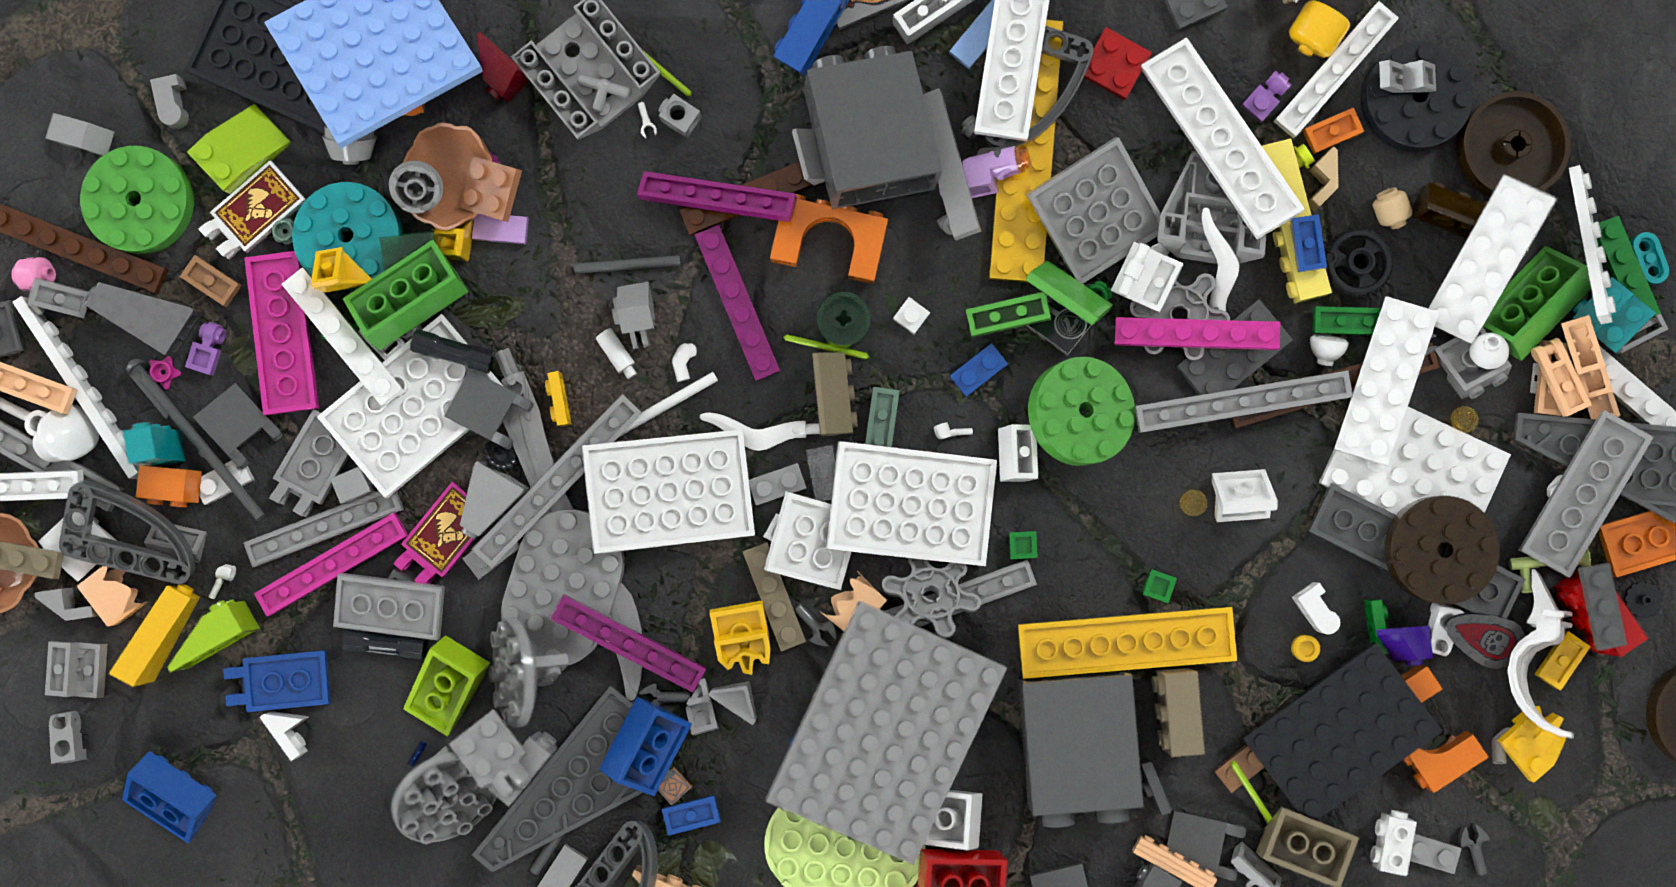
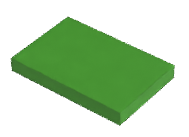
M1048 260L1032 270L1026 278L1029 283L1091 325H1094L1107 314L1113 305Z

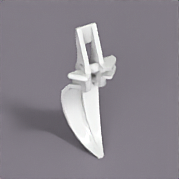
M1532 569L1531 587L1534 595V607L1527 623L1536 628V630L1519 641L1511 652L1507 671L1511 692L1526 716L1541 728L1561 737L1573 738V733L1560 730L1543 718L1535 708L1528 689V665L1536 652L1550 645L1560 644L1565 636V628L1572 627V623L1562 622L1563 618L1571 617L1572 612L1559 611L1541 574Z

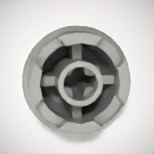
M324 126L325 135L322 136L330 158L343 161V164L347 165L359 164V161L370 159L377 139L374 131L340 149L327 126Z
M408 161L400 164L392 172L389 179V191L393 200L403 210L410 213H422L431 210L440 202L443 195V181L439 173L429 164L421 161Z

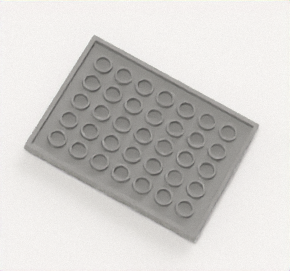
M859 600L765 798L766 802L914 864L1007 667Z

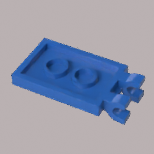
M327 650L243 658V666L223 669L224 679L242 678L243 693L225 695L226 706L246 704V711L254 712L331 703Z

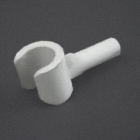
M641 102L638 104L643 123L641 134L647 139L644 132L645 128L648 126L653 127L655 136L657 135V128L650 122L645 104Z
M948 422L934 427L938 439L973 434L972 428L950 430Z
M225 564L217 568L215 573L217 579L209 594V598H216L224 580L232 581L236 574L235 566Z

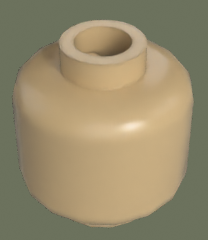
M1390 188L1376 195L1377 199L1372 204L1378 223L1382 226H1390L1391 229H1397L1406 225V220L1413 213L1407 194L1404 191H1398L1397 188Z

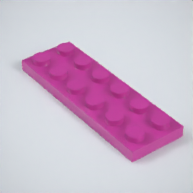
M295 251L245 257L263 415L268 416L319 409L308 316L282 286V283L300 270L302 265Z

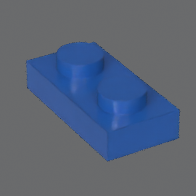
M1319 214L1292 218L1290 225L1297 272L1327 268Z
M991 343L949 377L963 395L967 397L1008 365V363Z
M715 794L662 808L668 836L721 822Z

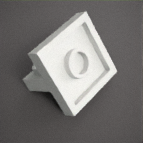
M1265 469L1212 473V485L1216 493V522L1270 518L1271 510H1277L1278 501Z

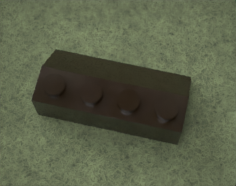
M1432 182L1420 188L1412 209L1413 213L1410 217L1468 239L1488 202L1482 201L1480 203L1473 200L1472 196L1467 193H1455L1447 190V186L1442 183Z

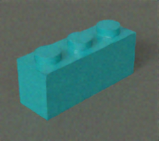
M149 422L133 424L132 430L123 431L128 464L166 466L186 462L181 430L171 429L169 425H150Z

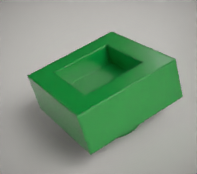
M1036 531L1009 532L1010 559L1038 558Z
M1150 569L1142 595L1169 604L1177 578Z

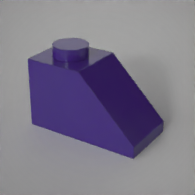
M1430 626L1376 630L1378 638L1394 661L1405 660L1406 665H1422V659L1433 658Z

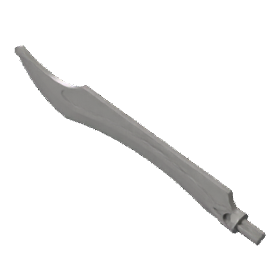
M507 348L498 351L495 355L504 376L501 380L502 385L531 400L534 406L530 412H527L512 404L503 423L510 439L513 440L515 452L528 483L532 487L554 464L550 453L537 402L524 372H519L511 351ZM566 492L543 516L559 510L573 509ZM621 582L610 618L642 634L640 619L632 594ZM616 653L623 676L626 698L632 701L638 695L642 666Z

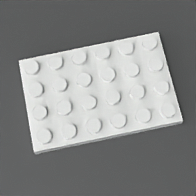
M442 314L423 329V331L437 334L440 337L467 344ZM412 339L383 362V365L404 389L390 403L382 407L360 381L317 416L374 486L387 499L469 431V429L444 417L471 368L437 357H429L412 352L410 350ZM471 369L472 371L503 386L502 383L496 378V376L491 371L488 374L485 372Z
M1407 407L1388 466L1333 450L1319 484L1330 487L1331 483L1395 515L1408 504L1430 496L1459 497L1473 503L1485 513L1511 454Z
M743 429L582 446L594 554L755 535Z
M839 441L826 549L986 566L997 460Z

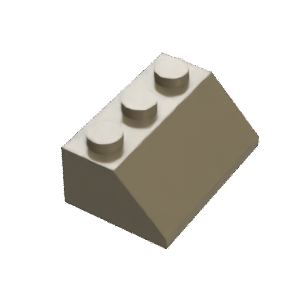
M812 353L821 437L853 434V428L858 427L856 411L851 412L850 401H855L854 386H848L847 375H852L851 359H845V353Z
M1280 807L1265 827L1256 854L1267 861L1333 887H1341L1359 837Z

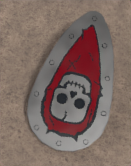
M1463 613L1451 616L1445 621V629L1452 642L1474 661L1487 668L1498 669L1509 665L1511 652L1518 642L1525 637L1521 626L1513 620L1501 616L1483 613Z

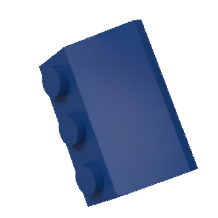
M637 697L599 770L618 784L655 796L692 723L652 702Z
M149 751L127 774L122 801L189 844L213 809L216 794L213 793L210 787L201 785L193 780L187 772L178 770L170 765L164 757L156 756Z

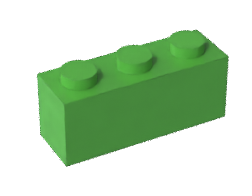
M1044 292L966 309L972 337L1051 320Z

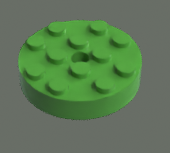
M125 146L106 153L92 165L82 184L80 205L88 228L100 241L127 253L150 254L172 245L187 229L194 210V194L188 176L174 160L148 147ZM141 195L140 203L135 206V203L132 202H135L136 198Z
M1075 357L1051 366L1037 379L1029 397L1028 418L1037 442L1050 456L1065 464L1086 466L1113 457L1126 445L1135 423V404L1128 384L1116 369L1099 359ZM1079 407H1081L1083 411L1090 412L1084 413L1082 416L1079 412Z

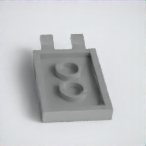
M315 409L312 410L276 471L273 479L278 481L279 484L269 497V499L285 505L290 492L300 497L301 499L294 507L293 512L306 518L313 508L314 501L322 505L333 486L330 479L341 473L350 457L317 418L321 413Z

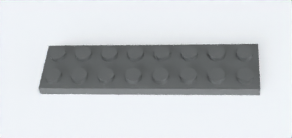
M1331 483L1315 512L1307 532L1389 572L1385 560L1384 545L1387 531L1396 515ZM1442 543L1437 548L1438 554L1441 557L1445 553V547L1448 546ZM1497 566L1493 578L1480 593L1471 599L1455 603L1454 605L1470 613H1483L1507 618L1526 579Z

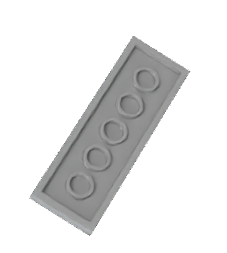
M1602 410L1530 529L1519 551L1570 578L1654 437L1613 414Z

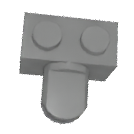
M649 282L617 287V297L613 298L614 309H612L615 325L620 324L622 334H630L633 349H639L637 331H640L644 348L650 347L647 329L654 328L655 314Z

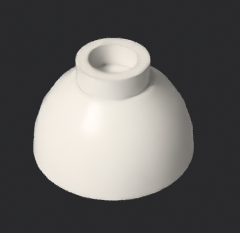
M1484 333L1475 338L1474 342L1470 345L1469 353L1476 365L1485 369H1495L1507 361L1509 347L1502 336L1496 333Z
M1315 334L1310 338L1312 352L1318 358L1317 363L1325 366H1333L1334 361L1339 359L1348 347V342L1345 339L1332 335Z

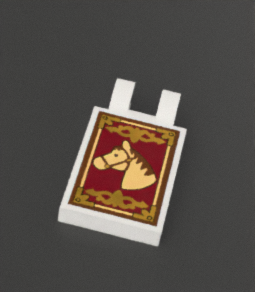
M269 160L210 212L215 219L203 224L199 230L206 238L209 237L210 240H214L222 231L229 240L220 244L216 250L223 257L226 256L230 260L241 248L249 253L272 233V227L276 221L283 220L284 218L288 219L302 206L306 198L280 169Z

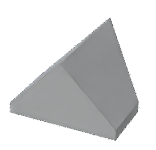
M750 681L712 688L708 696L751 725L756 721L757 716Z

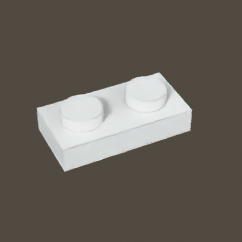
M232 460L224 464L241 486L255 480L248 466L241 470ZM215 470L201 476L199 496L204 505H209L232 492Z

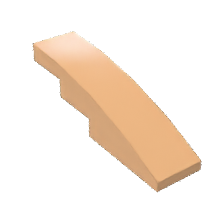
M1587 315L1561 323L1575 371L1591 403V406L1587 407L1590 418L1596 420L1602 410L1619 417L1620 413L1590 316Z

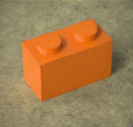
M139 465L136 498H146V504L164 505V500L170 501V506L187 507V502L199 503L202 471Z

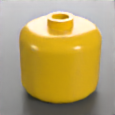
M1310 0L1304 5L1292 24L1289 35L1299 45L1298 50L1309 57L1315 54L1328 58L1334 54L1348 32L1350 22L1344 15L1332 7L1316 0Z

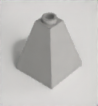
M476 461L460 526L463 527L461 532L473 539H476L477 536H482L511 509L530 487L501 470H496L494 466H489L486 461Z

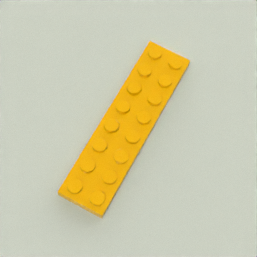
M1232 607L1017 624L1023 679L1237 661Z

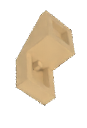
M1335 147L1328 150L1308 170L1323 184L1308 201L1309 208L1312 211L1320 207L1338 188V150Z

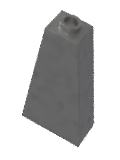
M100 282L90 289L87 301L84 304L160 353L174 358L203 315L201 311Z

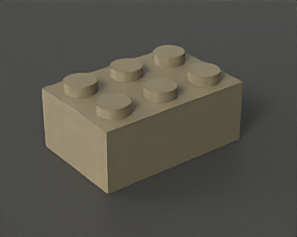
M1188 667L1155 670L1156 676L1152 677V688L1158 697V703L1154 704L1155 718L1160 721V730L1156 731L1158 746H1162V750L1171 757L1205 754L1198 672Z

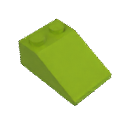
M253 104L208 132L187 153L223 191L231 194L269 160L275 159L292 142L257 105Z
M234 599L227 602L223 600L209 607L211 612L202 616L167 667L169 671L174 672L191 668L260 629L246 602H235Z
M445 635L430 648L403 709L448 737L481 684L490 662Z

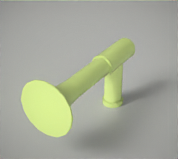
M1588 548L1578 563L1582 567L1591 566ZM1532 557L1509 559L1510 570H1519L1520 577L1526 579L1521 588V593L1533 592L1530 569L1546 566Z

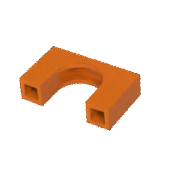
M796 194L797 201L791 222L778 221L770 256L771 262L797 268L802 242L808 230L821 222H835L844 226L850 232L854 241V252L848 279L874 284L888 219L883 218L884 214L876 211H868V214L860 213L853 206L832 209L829 201L817 199L816 203L806 201V197Z
M1417 665L1401 676L1421 703L1442 690V687L1428 666ZM1464 731L1446 745L1432 750L1417 749L1402 761L1407 767L1411 765L1416 773L1413 775V778L1422 789L1426 788L1435 793L1489 757L1475 736Z

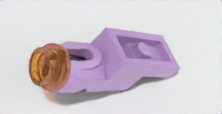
M1020 146L980 148L976 156L963 160V169L972 198L998 193L996 178L1003 180L1014 174L1024 173L1025 169L1031 168L1029 151L1027 147L1021 148Z

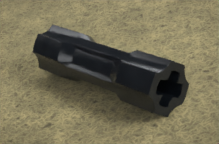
M416 329L413 333L410 343V350L412 352L465 365L471 369L488 374L492 370L496 355L494 350L476 345L471 346L420 329Z
M345 628L341 645L343 651L372 652L398 655L404 658L425 659L428 639Z

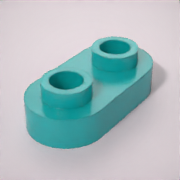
M1650 232L1635 235L1630 240V243L1648 284L1655 285L1665 281L1669 275V266L1659 239ZM1640 243H1643V244H1644V246H1645V250H1644V251L1640 250V248H1639V244H1640ZM1649 268L1653 269V276L1648 273Z

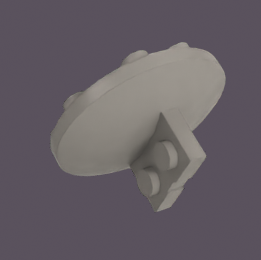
M505 618L498 622L496 631L491 632L493 666H489L488 675L490 682H494L495 692H493L494 707L500 708L506 725L518 728L524 727L530 719L536 699L537 684L538 686L553 684L561 674V671L568 666L569 662L567 654L535 657L531 641L521 622L517 618Z
M445 746L433 758L420 764L404 778L394 794L391 812L397 828L404 836L423 844H429L431 842L448 840L458 835H466L471 832L473 826L492 811V806L497 796L488 790L490 785L484 789L481 788L456 753Z

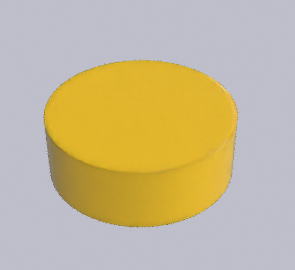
M1299 635L1293 640L1291 651L1296 659L1303 662H1311L1318 657L1320 644L1317 639L1310 635Z

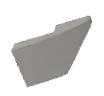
M705 678L700 680L697 689L686 703L688 721L692 723L690 730L693 736L719 729L712 699L708 696L709 688Z

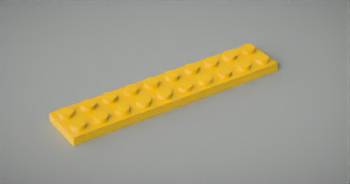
M1046 20L1045 26L1062 31L1063 21ZM1052 37L1048 40V45L1053 50L1061 49L1062 40L1058 37ZM1042 53L1030 128L1044 118L1057 102L1060 59ZM1055 122L1038 138L1016 148L1020 155L1021 173L1014 174L1003 180H998L997 178L998 193H996L989 273V279L1028 282L1026 278L1029 273L1044 263L1047 231L1026 194L1051 178Z

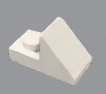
M272 711L260 717L291 761L307 752L305 740L299 733H294L293 729L309 718L308 716Z

